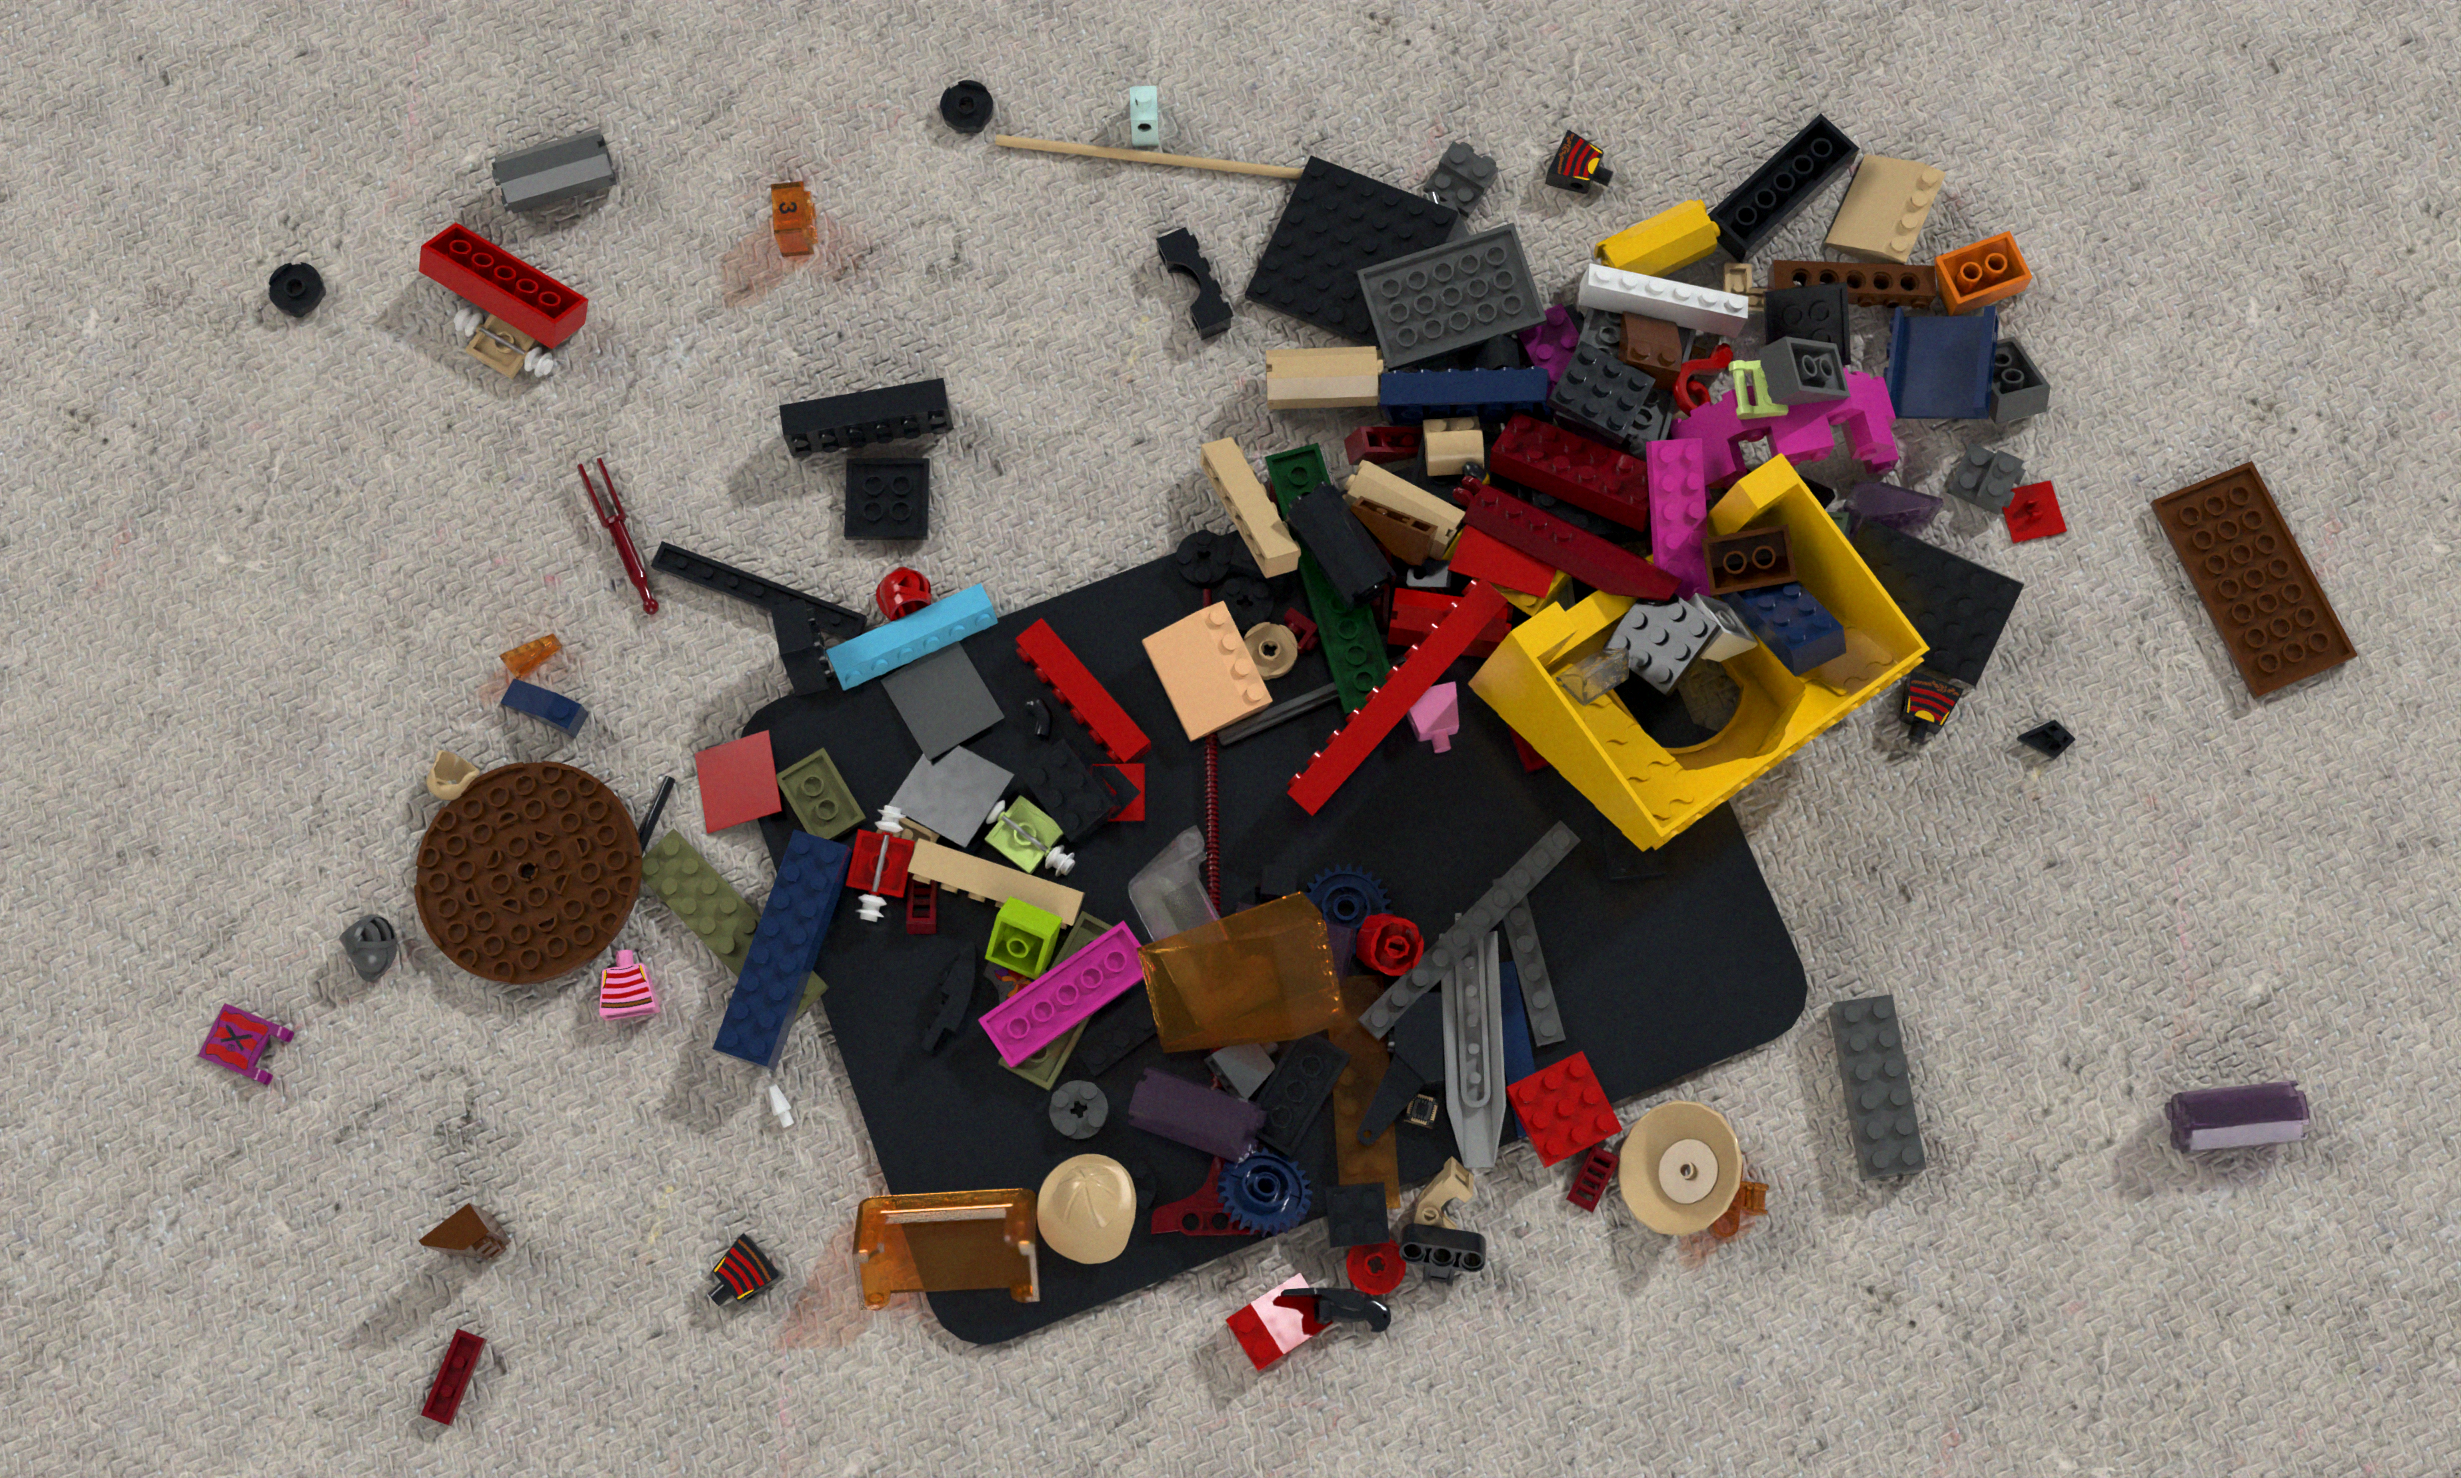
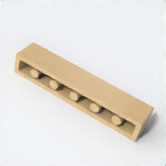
M1232 437L1201 444L1200 465L1243 540L1248 545L1265 578L1297 570L1298 557L1301 556L1300 546L1297 541H1293L1286 522H1282L1278 516L1277 507L1274 502H1270L1264 485L1262 483L1259 484L1256 479L1254 468L1246 462L1242 448L1240 446L1237 447Z
M918 838L908 868V872L914 873V880L929 884L932 879L941 882L940 888L957 893L958 888L969 891V898L984 902L986 897L996 900L995 906L1002 908L1009 896L1063 918L1060 927L1062 929H1067L1068 925H1075L1085 895L1084 892Z

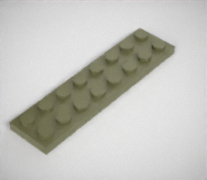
M673 828L642 858V879L739 978L761 917ZM813 970L793 1023L829 988Z

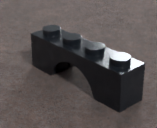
M1184 227L1156 239L1157 252L1167 272L1180 273L1190 277L1200 289L1197 300L1190 306V319L1201 341L1230 329L1231 318L1234 317L1233 311L1228 302H1223L1220 296L1222 294L1221 287L1217 279L1212 280L1209 274L1211 272L1210 265L1206 257L1201 258L1198 252L1200 246L1195 235H1190L1187 228Z

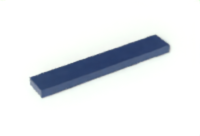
M1514 961L1499 963L1504 1072L1507 1086L1536 1073ZM1511 1104L1517 1139L1528 1137Z

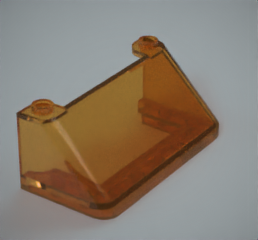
M1021 1188L874 1196L862 1200L858 1205L852 1249L859 1311L881 1310L889 1304L892 1293L1010 1287V1294L1014 1300L1023 1303L1040 1301L1036 1194L1032 1190Z

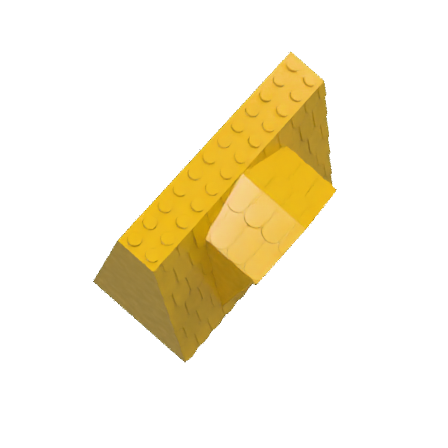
M1782 453L1737 481L1707 514L1708 537L1788 524L1798 581L1843 626L1846 646L1845 654L1795 677L1746 625L1759 644L1755 648L1720 661L1726 669L1727 675L1732 677L1740 688L1738 701L1730 720L1717 735L1705 742L1683 748H1664L1644 732L1598 669L1614 658L1602 647L1638 598L1609 595L1601 590H1597L1566 612L1556 601L1510 631L1468 683L1477 695L1489 704L1503 720L1526 739L1539 754L1552 764L1566 780L1588 798L1603 815L1615 824L1643 852L1651 846L1655 850L1663 846L1675 835L1683 832L1722 802L1724 803L1742 788L1747 787L1762 774L1781 763L1789 755L1794 754L1809 741L1814 740L1829 727L1861 707L1876 694L1881 693L1896 680L1902 678L1922 663L1924 659L1921 656L1930 649ZM1653 554L1645 558L1654 564ZM1719 595L1712 596L1713 599L1725 602Z

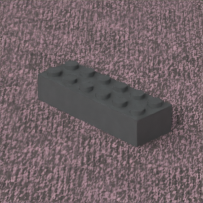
M1893 995L1834 1002L1828 1008L1861 1181L1913 1175L1923 1172L1927 1167Z

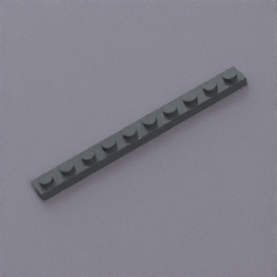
M1560 820L1422 955L1417 966L1406 971V974H1403L1357 1021L1379 1041L1394 1026L1395 1021L1423 993H1428L1581 840Z

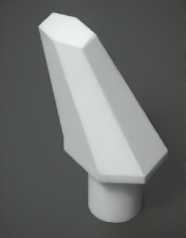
M776 1084L769 1086L768 1091L773 1115H778L783 1128L794 1123L789 1112L791 1106Z

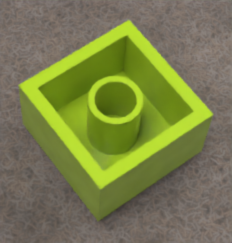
M1009 896L996 916L985 959L1037 980L1051 961L1063 918Z

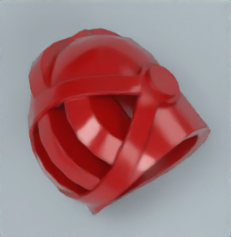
M899 567L883 578L876 589L875 596L880 610L892 622L931 605L932 590L929 580L920 572L907 567Z

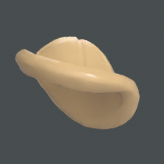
M1083 1154L1060 1163L1046 1177L1038 1195L1036 1214L1039 1230L1044 1240L1059 1254L1080 1263H1103L1116 1258L1126 1247L1134 1224L1136 1212L1134 1184L1127 1170L1119 1162L1104 1155Z

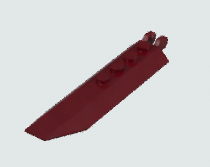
M1466 475L1462 479L1461 485L1465 489L1457 487L1452 493L1456 501L1468 507L1462 523L1468 524L1609 595L1668 601L1682 583V579L1643 557L1492 484H1485L1483 486L1479 479Z

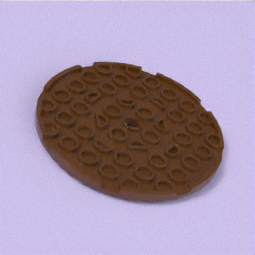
M543 761L524 764L523 762H517L501 766L475 778L461 793L462 796L452 800L446 807L443 806L426 831L419 848L416 860L418 868L414 891L420 919L433 943L453 963L477 977L495 983L508 985L538 984L558 979L578 970L595 959L617 937L626 924L638 897L643 868L640 838L630 813L613 791L599 779L581 769L563 763ZM528 865L536 867L531 879L522 877V870Z

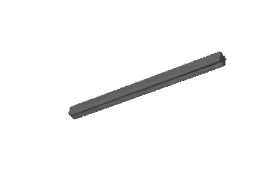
M1405 653L1388 660L1390 669L1395 665L1400 668L1407 661L1403 657ZM1333 682L1217 731V737L1222 745H1227L1336 700L1339 697L1335 684Z

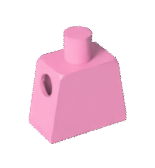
M1455 682L1430 687L1406 713L1418 741L1431 739L1435 753L1450 750L1451 745L1448 735L1458 732L1459 718Z

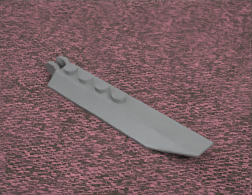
M1455 913V923L1462 917V913ZM1497 931L1489 932L1441 979L1446 1102L1464 1168H1490L1495 1166L1506 1109Z

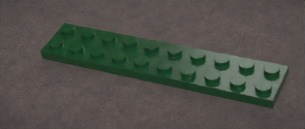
M1318 443L1265 456L1264 461L1283 521L1285 522L1286 514L1291 509L1289 503L1294 498L1300 495L1303 497L1313 492V488L1323 481H1326L1329 486L1331 485ZM1287 524L1293 541H1297L1300 546L1301 556L1298 557L1297 566L1315 624L1318 627L1317 630L1344 716L1347 717L1356 707L1361 711L1369 703L1365 700V697L1375 686L1381 689L1388 682L1384 677L1391 669L1370 603L1360 609H1356L1353 605L1352 611H1347Z

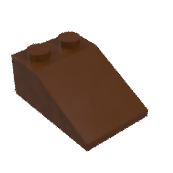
M1623 311L1618 360L1656 379L1652 386L1653 388L1671 391L1672 384L1677 380L1681 372L1682 347L1677 324L1672 321Z

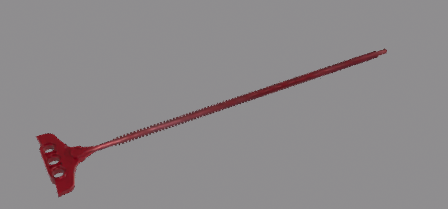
M1211 589L1203 590V607L1206 608L1212 605ZM1217 731L1204 736L1206 740L1204 741V745H1206L1204 747V750H1206L1204 755L1207 756L1204 758V761H1206L1204 766L1207 767L1204 769L1207 772L1204 777L1207 778L1205 779V783H1207L1205 785L1207 789L1205 791V794H1207L1205 796L1207 800L1205 805H1208V807H1205V810L1208 811L1205 813V816H1208L1205 819L1208 822L1205 826L1208 827L1206 829V833H1208L1206 835L1208 839L1206 840V844H1208L1206 846L1208 850L1206 855H1209V857H1206V860L1209 861L1206 863V866H1209L1206 869L1209 872L1206 877L1209 878L1207 879V883H1209L1207 885L1209 889L1207 891V894H1209L1207 900L1210 901L1207 902V905L1210 906L1207 908V911H1210L1207 914L1210 919H1207V922L1210 923L1207 927L1210 928L1208 930L1210 934L1208 936V939H1210L1208 950L1211 951V953H1208V956L1211 957L1208 959V962H1211L1208 965L1211 968L1208 971L1211 974L1209 976V979H1211L1209 981V985H1211L1209 987L1211 991L1209 993V996H1211L1209 1002H1212L1209 1005L1212 1010H1209V1013L1212 1014V1016H1209V1019H1212L1209 1022L1212 1025L1210 1027V1031H1212L1210 1033L1212 1037L1210 1039V1042H1212L1210 1048H1213L1210 1051L1211 1054L1224 1047L1221 1044L1224 1041L1221 1036H1224V1033H1221L1223 1027H1221L1223 1025V1021H1221L1223 1019L1221 1015L1223 1010H1220L1223 1007V1004H1220L1223 1001L1220 998L1223 995L1220 990H1223V988L1220 987L1222 981H1220L1222 979L1220 975L1222 973V970H1220L1222 964H1219L1222 961L1219 956H1222V953L1219 952L1222 950V947H1219L1222 942L1219 941L1221 939L1219 935L1221 933V930H1219L1221 928V924H1219L1221 919L1218 918L1221 916V913H1218L1221 910L1218 905H1221V902L1218 901L1221 897L1218 896L1220 894V890H1218L1220 888V885H1218L1220 883V879H1218L1220 877L1218 873L1220 868H1217V866H1220V863L1217 862L1220 860V857L1217 856L1220 854L1217 851L1220 848L1217 845L1219 844V840H1217L1219 838L1217 834L1219 832V829H1217L1219 824L1216 823L1219 821V818L1216 817L1219 815L1216 812L1219 810V807L1216 806L1219 804L1216 801L1218 799L1216 795L1218 794V790H1216L1218 788L1216 784L1218 783V779H1216L1218 774L1215 773L1218 771L1215 768L1218 766V763L1215 762L1218 760L1215 757L1217 755L1215 751L1217 750V746H1215L1217 744V741H1215L1217 739L1215 735ZM1214 1073L1210 1075L1213 1077L1211 1083H1213L1211 1086L1213 1089L1211 1091V1094H1213L1211 1100H1214V1103H1211V1106H1214V1109H1211V1112H1214L1211 1117L1214 1118L1215 1157L1206 1183L1198 1192L1190 1197L1157 1208L1152 1215L1151 1235L1178 1231L1191 1237L1251 1235L1249 1229L1245 1227L1241 1230L1239 1229L1240 1222L1238 1220L1234 1222L1229 1221V1225L1223 1230H1217L1212 1225V1218L1216 1214L1222 1213L1225 1204L1217 1202L1220 1193L1216 1192L1219 1174L1222 1172L1226 1162L1223 1153V1118L1225 1117L1223 1106H1225V1103L1222 1102V1100H1225V1097H1222L1225 1091H1222L1224 1087ZM1229 1212L1222 1214L1227 1215V1217L1230 1219L1232 1213ZM1194 1214L1199 1218V1226L1195 1230L1190 1231L1183 1227L1182 1220L1186 1215ZM1255 1230V1232L1252 1235L1258 1233L1260 1230Z

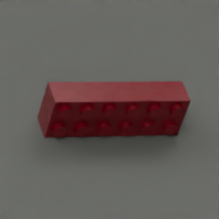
M1515 411L1491 449V472L1641 532L1644 531L1651 519L1647 463L1517 411Z

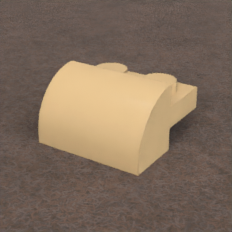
M1478 416L1423 420L1428 476L1463 474L1462 468L1467 462H1474L1484 469L1483 436Z

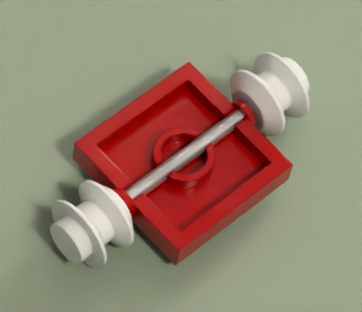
M885 805L884 810H878L883 816L881 821L875 822V825L879 829L885 830L881 834L858 829L846 886L868 890V893L871 894H864L858 897L863 902L862 908L855 910V912L861 913L860 919L877 922L878 917H884L879 913L880 906L887 903L883 898L876 897L877 895L880 896V893L904 897L909 875L908 868L916 841L893 837V833H891L903 830L899 825V819L905 818L906 815L901 814V808Z

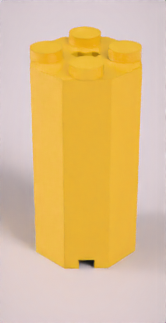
M1690 199L1595 244L1593 254L1595 260L1600 258L1601 266L1662 278L1714 253L1717 246L1716 237L1720 236V230L1716 222H1711L1708 217L1704 202L1701 199L1696 201Z

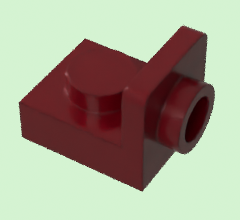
M1292 607L1284 615L1286 627L1295 637H1303L1297 645V653L1303 655L1306 650L1311 651L1320 638L1317 636V625Z

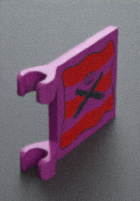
M224 1003L198 1056L265 1085H269L273 1075L255 1066L271 1035L289 1043L292 1041L295 1033L283 1026Z

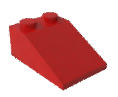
M1298 1273L1225 1319L1227 1326L1258 1373L1333 1324L1332 1321L1326 1325L1314 1322L1313 1306L1315 1299L1310 1297L1281 1296V1292L1284 1289L1310 1288L1301 1273Z

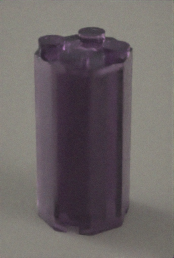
M1153 1066L1145 1069L1143 1074L1148 1077L1145 1082L1139 1080L1136 1085L1129 1107V1114L1133 1115L1134 1118L1129 1119V1125L1237 1163L1243 1162L1248 1156L1253 1157L1258 1145V1140L1255 1139L1257 1129L1263 1127L1267 1112L1261 1110L1262 1104Z
M2296 1080L2178 1092L2172 1095L2171 1102L2165 1103L2164 1106L2165 1116L2167 1120H2170L2172 1132L2170 1133L2171 1146L2174 1150L2180 1149L2182 1154L2302 1142L2308 1139V1133H2303V1126H2309L2310 1124L2306 1095L2302 1090H2295L2294 1087L2298 1086Z

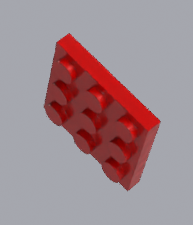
M1583 1051L1505 1088V1092L1544 1169L1623 1130Z

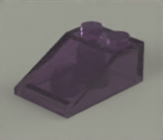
M1866 480L1853 486L1843 504L1844 512H1849L1854 517L1850 530L1851 537L1856 536L1865 516L1895 529L1932 523L1944 502L1943 498L1884 482L1872 483V481Z

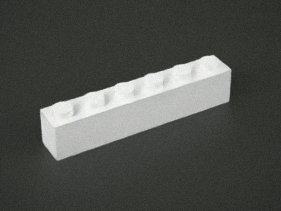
M1589 263L1580 282L1579 305L1620 314L1623 311L1676 322L1677 326L1737 338L1748 319V297L1591 263Z

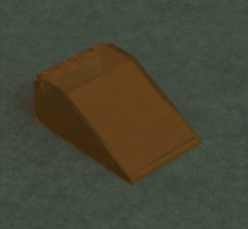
M1296 892L1136 948L1164 1053L1295 1040L1338 1025L1337 1019L1344 1017L1346 1013L1342 996L1339 994L1341 991L1335 969H1332L1335 967L1331 946L1329 943H1326L1329 941L1324 920H1319L1322 919L1321 912L1303 892Z

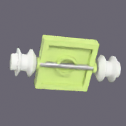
M1021 795L1006 813L1004 812L1005 801L996 802L987 816L986 823L990 824L996 821L998 823L985 838L986 843L1029 875L1034 872L1044 858H1046L1045 868L1048 869L1052 866L1056 868L1055 875L1057 877L1061 874L1067 875L1075 865L1073 860L1074 853L1069 855L1063 853L1064 845L1053 848L1064 833L1052 818Z

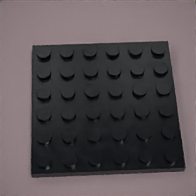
M1311 155L1244 294L1245 299L1367 347L1376 346V350H1381L1357 271L1445 244L1459 216V212Z

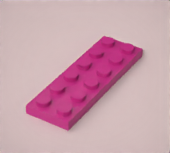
M1702 438L1646 442L1654 564L1682 579V583L1674 593L1686 602L1695 593L1712 598L1701 539L1708 538Z
M1122 921L982 1016L978 1021L1009 1067L1013 1069L1156 971L1157 968L1126 923Z

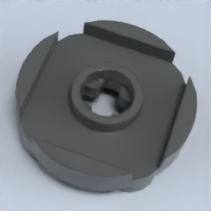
M1082 1080L1071 1081L1062 1085L1052 1095L1049 1106L1050 1118L1055 1129L1064 1136L1078 1141L1087 1140L1097 1135L1105 1125L1109 1113L1108 1103L1103 1092L1094 1083ZM1075 1103L1087 1106V1110L1083 1112L1084 1117L1078 1118L1076 1114L1071 1115V1110L1074 1109Z

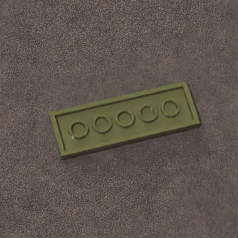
M1082 911L1050 970L1113 927ZM1092 1015L1013 1069L1009 1067L1003 1056H1001L998 1065L1050 1092Z

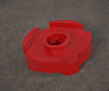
M1390 1238L1389 1243L1352 1246L1347 1256L1346 1269L1349 1280L1359 1291L1367 1295L1379 1296L1389 1294L1399 1286L1405 1275L1406 1262L1399 1255L1398 1244ZM1376 1257L1381 1258V1264L1385 1267L1383 1271L1378 1270L1375 1274L1371 1272V1267L1367 1263L1369 1260L1374 1261Z

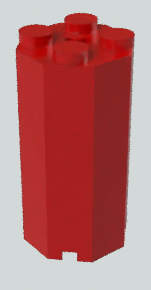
M1395 588L1387 644L1412 647L1416 643L1420 647L1426 640L1423 636L1425 631L1434 622L1440 625L1446 618L1442 614L1454 600L1459 604L1464 597ZM1505 604L1460 655L1489 658L1511 631L1512 624L1506 623V621L1512 620L1514 605Z

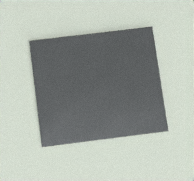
M959 641L926 654L880 680L928 761L1005 718Z

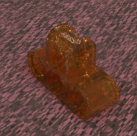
M1743 1163L1739 1189L1727 1211L1719 1217L1729 1221L1731 1227L1729 1233H1723L1718 1230L1717 1220L1708 1227L1711 1236L1717 1240H1727L1735 1235L1739 1228L1740 1214L1768 1216V1210L1765 1209V1201L1769 1185L1742 1181Z

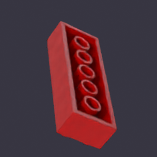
M456 222L421 246L419 272L551 349L585 324L589 299Z

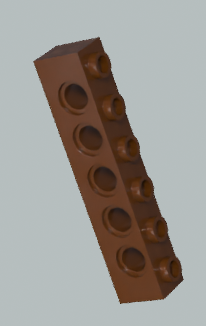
M1773 260L1767 271L1769 290L1799 287L1793 281L1801 283L1802 286L1821 284L1820 282L1835 283L1844 281L1853 284L1856 289L1850 288L1847 284L1848 304H1856L1859 307L1884 305L1886 308L1911 306L1913 309H1924L1929 307L1937 296L1935 266ZM1874 284L1881 286L1883 290L1877 289ZM1901 285L1906 286L1910 291L1904 290Z

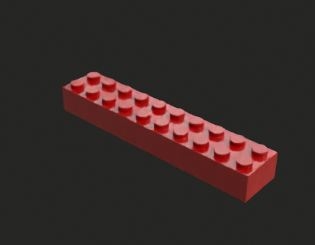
M1483 577L1479 582L1473 579L1462 591L1465 597L1458 604L1454 600L1442 613L1446 618L1440 625L1434 622L1425 631L1423 636L1426 640L1420 647L1415 643L1403 656L1407 661L1400 668L1395 665L1385 675L1384 678L1388 682L1381 689L1375 686L1365 697V700L1369 703L1361 711L1357 707L1345 719L1349 725L1342 732L1339 729L1334 731L1326 740L1329 747L1323 753L1317 750L1306 762L1310 766L1304 774L1300 771L1297 772L1287 783L1290 787L1287 794L1313 816L1509 601Z

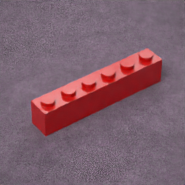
M1042 618L1015 638L1018 647L1016 653L1025 663L1030 661L1036 668L1033 671L1042 683L1048 682L1054 688L1051 692L1061 704L1066 702L1072 709L1070 711L1071 716L1079 725L1084 723L1090 729L1088 735L1097 745L1102 743L1108 750L1106 755L1113 764H1134L1151 750V741Z

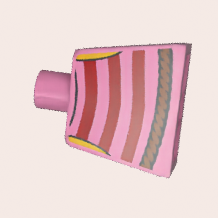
M632 950L615 952L616 967L606 968L602 971L600 1016L608 1021L661 1012L648 967L644 963L634 964Z

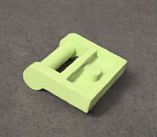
M1736 360L1728 364L1729 372L1733 375L1738 402V407L1736 408L1738 419L1787 415L1789 411L1788 405L1772 403L1767 391L1766 377L1761 368V360L1747 362ZM1744 374H1751L1756 406L1749 405Z

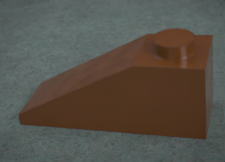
M1360 496L1351 505L1350 511L1395 556L1402 558L1408 564L1420 566L1429 557L1438 526L1363 496Z

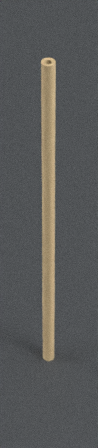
M996 135L995 145L1291 179H1300L1304 169L1006 135Z

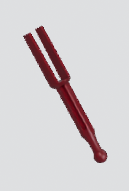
M597 458V465L618 513L608 518H605L582 463L578 464L577 469L603 528L609 529L630 581L640 593L643 600V610L649 615L655 614L659 610V604L653 599L648 588V577L624 524L627 517L602 459Z

